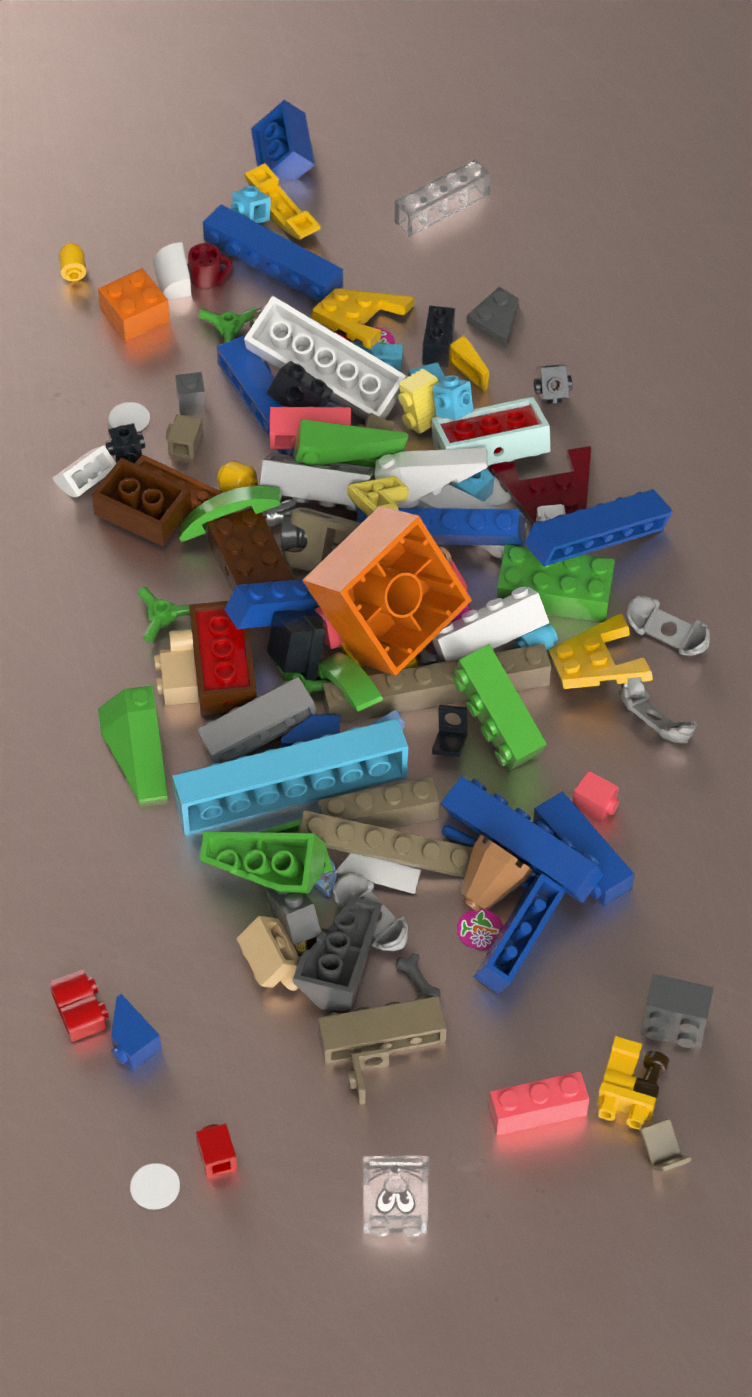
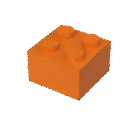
M143 268L98 288L100 310L125 342L170 321L168 299Z

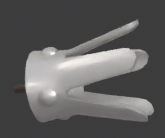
M289 499L277 507L266 510L264 518H267L268 527L282 524L283 515H291L292 510L285 509L294 506L296 502Z

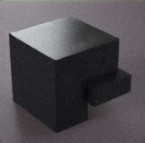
M316 611L274 612L267 653L283 673L300 672L306 680L317 678L326 629L323 626L324 620Z

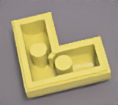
M396 476L347 486L348 497L368 517L379 506L398 510L396 503L406 501L409 488Z

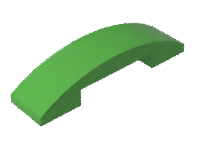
M248 486L214 496L195 508L184 519L180 526L179 539L181 542L205 534L207 522L252 506L255 514L281 505L282 491L280 487Z
M337 652L320 660L317 676L322 680L329 678L343 691L345 701L357 712L383 701L382 695L366 672L348 655Z

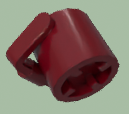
M201 243L192 247L188 252L187 267L190 282L196 287L212 288L216 285L222 286L234 269L232 260L222 254L214 245ZM221 265L226 266L223 272H221Z

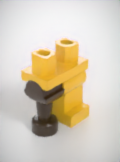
M615 1036L608 1065L599 1090L597 1102L599 1104L598 1116L611 1121L615 1119L617 1110L628 1113L626 1124L631 1128L640 1130L644 1127L647 1120L651 1121L659 1093L658 1077L659 1074L667 1070L669 1058L658 1051L646 1052L643 1066L647 1070L643 1079L635 1077L634 1074L640 1059L642 1044Z

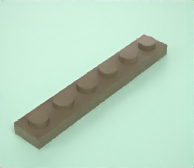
M306 810L302 812L298 833H315L327 844L326 848L465 878L473 847Z

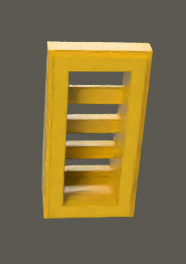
M462 336L450 344L449 363L485 392L489 386V370L469 340Z

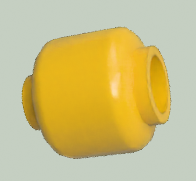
M236 460L224 464L218 471L217 482L222 492L242 487L258 486L255 469Z

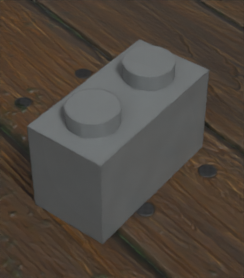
M271 888L266 889L273 917L280 919L293 945L321 934L314 903L306 893H281Z

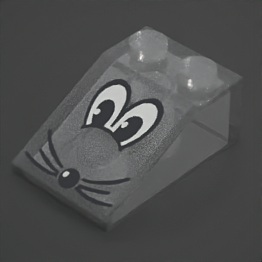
M363 1156V1233H370L374 1236H385L389 1233L417 1236L421 1233H427L429 1156Z

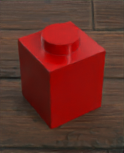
M226 1123L222 1125L210 1124L202 1128V1130L196 1131L197 1146L207 1178L237 1170L236 1154Z

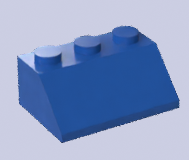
M283 100L251 128L257 167L265 163L279 178V181L298 179L315 165L306 114L286 100Z

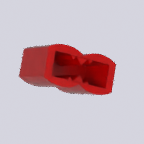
M84 969L49 982L51 994L71 1042L106 1030L105 1020L109 1018L104 1002L98 1003L94 995L99 992L93 976L87 977Z

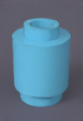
M548 623L516 638L514 646L517 649L544 644L546 651L553 648L554 644L558 641V637L554 628Z

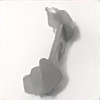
M637 596L629 603L627 610L628 621L632 628L640 635L646 633L679 649L678 653L683 655H696L709 648V628L700 620H696L691 625L660 610V602L652 600L648 596ZM671 622L677 626V632L673 636L662 634L661 627L665 623Z
M640 677L628 678V683L621 684L619 695L628 711L635 713L660 733L663 739L674 743L688 742L698 725L696 721H693V723L685 721L674 723L647 701L650 698V694L645 691V686L640 682ZM646 713L653 714L659 720L650 718Z
M350 872L339 877L333 887L334 900L338 904L339 910L341 911L353 897L381 903L382 917L377 922L373 936L374 941L371 945L383 951L403 949L408 938V926L405 917L402 915L397 919L373 894L374 884L363 875Z

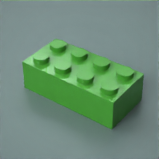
M505 544L497 587V598L504 599L512 595V591L517 588L530 587L539 593L546 615L604 622L607 618L615 559L580 555L543 567L527 547Z
M490 644L461 658L453 671V683L459 692H464L468 699L466 702L468 710L473 717L477 716L483 725L480 729L484 738L488 742L492 741L497 751L494 753L499 764L502 767L506 766L510 772L538 757L547 743Z

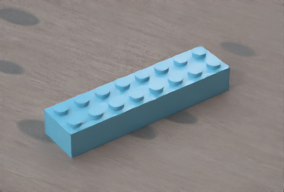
M398 718L382 720L376 724L361 728L354 727L346 732L334 735L327 734L307 742H296L291 746L279 749H269L264 753L252 756H241L236 760L221 764L214 763L194 771H183L172 777L175 806L184 835L187 836L317 802L321 799L336 797L405 779L408 775V744Z

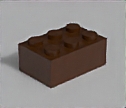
M123 458L117 462L92 493L94 515L160 546L166 544L192 510L189 488Z

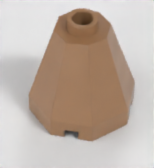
M480 835L474 844L460 892L466 896L463 902L477 912L480 907L487 911L527 881L533 870L519 862L517 858L491 840Z

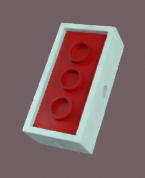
M534 397L473 409V412L458 420L443 417L431 418L435 450L486 448L488 451V466L550 452V425Z

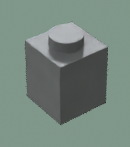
M202 372L175 375L180 415L206 413Z

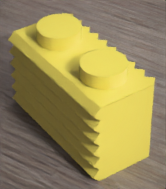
M420 369V371H416V374H412L407 379L399 381L400 394L398 399L404 408L402 420L407 428L413 429L418 434L432 427L431 418L439 417L436 416L433 386L438 384L439 380L425 369Z

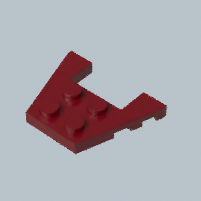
M591 447L567 450L566 457L571 472L519 480L514 461L489 465V471L493 476L497 477L501 482L500 486L505 492H509L515 500V505L529 523L533 525L536 523L537 508L540 506L562 504L566 514L573 513L579 509H586Z

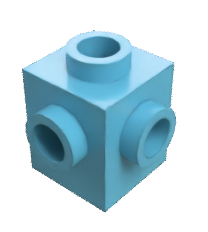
M246 186L242 190L232 193L231 209L258 224L270 221L271 197L254 186Z
M447 376L443 378L442 382L433 386L436 416L458 420L474 411L470 381L459 379L458 376Z

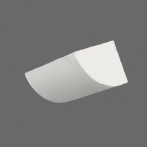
M177 242L163 247L154 258L158 288L167 299L191 296L190 276L183 243Z
M102 445L87 452L52 479L67 495L78 497L105 478L116 465V462L106 447Z

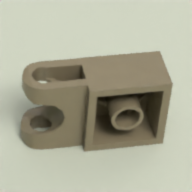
M302 507L293 509L290 522L304 530L308 543L305 548L294 547L284 551L283 557L287 565L311 572L361 523Z

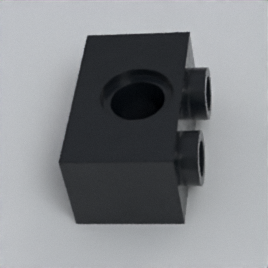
M429 305L423 339L422 365L438 362L440 367L448 368L450 344H452L454 334L455 308Z
M289 361L279 369L266 394L285 407H325L333 390L324 381L306 372L301 365Z

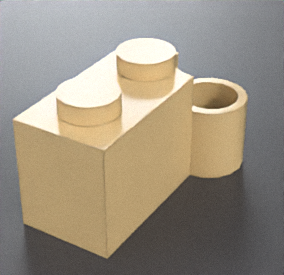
M192 629L169 631L171 649L160 650V655H154L156 672L162 671V678H157L158 695H164L165 706L197 703L199 699Z
M258 916L236 938L242 948L243 956L248 960L254 972L255 980L260 986L271 988L281 980L286 988L296 991L298 987L293 983V977L300 957L293 947L280 919Z

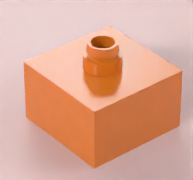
M379 506L302 580L354 659L359 664L394 676L472 601L418 515Z

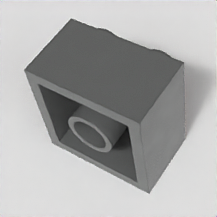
M653 974L641 1035L647 1036L654 1041L666 1040L678 1043L685 1048H701L714 987Z

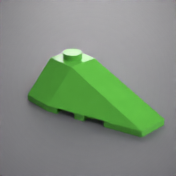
M301 419L292 456L295 462L309 465H326L380 457L387 454L392 455L404 451L408 433Z
M153 685L124 689L98 708L101 736L110 747L115 761L120 765L125 779L139 803L168 799Z
M203 832L200 861L281 893H309L323 874L327 844L315 833Z

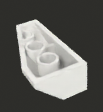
M486 448L406 451L392 455L387 454L376 460L375 479L396 476L409 488L407 500L396 504L398 508H412L420 504L419 498L431 492L434 496L442 492L441 488L451 481L459 483L488 467V451Z

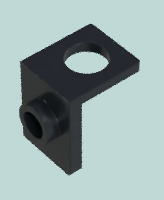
M439 705V732L432 747V754L460 757L468 737L467 707ZM448 713H455L460 717L461 723L451 725L446 721L445 716Z

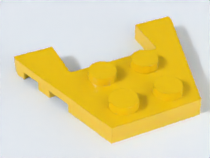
M335 288L312 309V319L334 331H337L338 328L347 333V338L353 341L358 338L363 341L364 347L371 349L381 339V330L364 324L380 309L405 316L414 307L415 297Z
M622 613L548 650L550 660L564 689L600 686V681L616 680L617 684L628 683V678L641 677L642 682L653 680L651 669L644 657L615 665L605 645V642L630 635L628 625Z

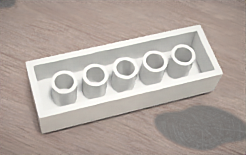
M274 296L271 297L244 338L246 349L279 369L289 361L301 365L306 372L324 381L333 390L329 399L343 407L351 408V412L366 420L370 412L386 419L398 400V395L400 394L399 381L407 379L405 374Z

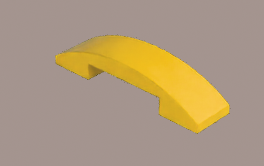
M265 163L244 173L249 186H254L271 197L270 217L285 232L300 240L320 230V225L307 210L302 212L280 188L279 178Z

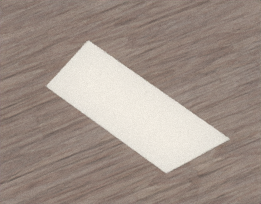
M351 853L335 872L343 875L354 872L363 875L372 883L415 894L421 870Z

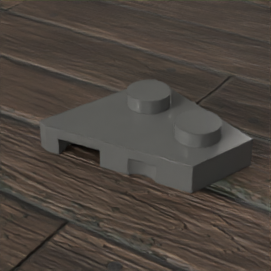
M498 287L467 315V323L503 346H506L510 330L513 327L514 316L518 310L519 298Z

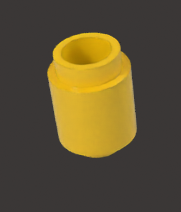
M69 243L64 245L59 253L61 276L68 281L81 280L86 275L84 252L77 244Z

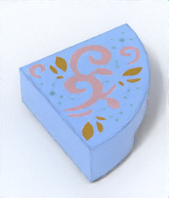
M332 861L333 871L322 874L314 885L327 898L333 893V887L337 880L336 868Z

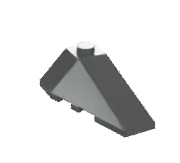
M353 897L334 918L333 924L326 932H322L317 937V941L311 949L306 950L301 955L293 977V983L320 1009L340 1014L352 1011L382 908L381 903Z

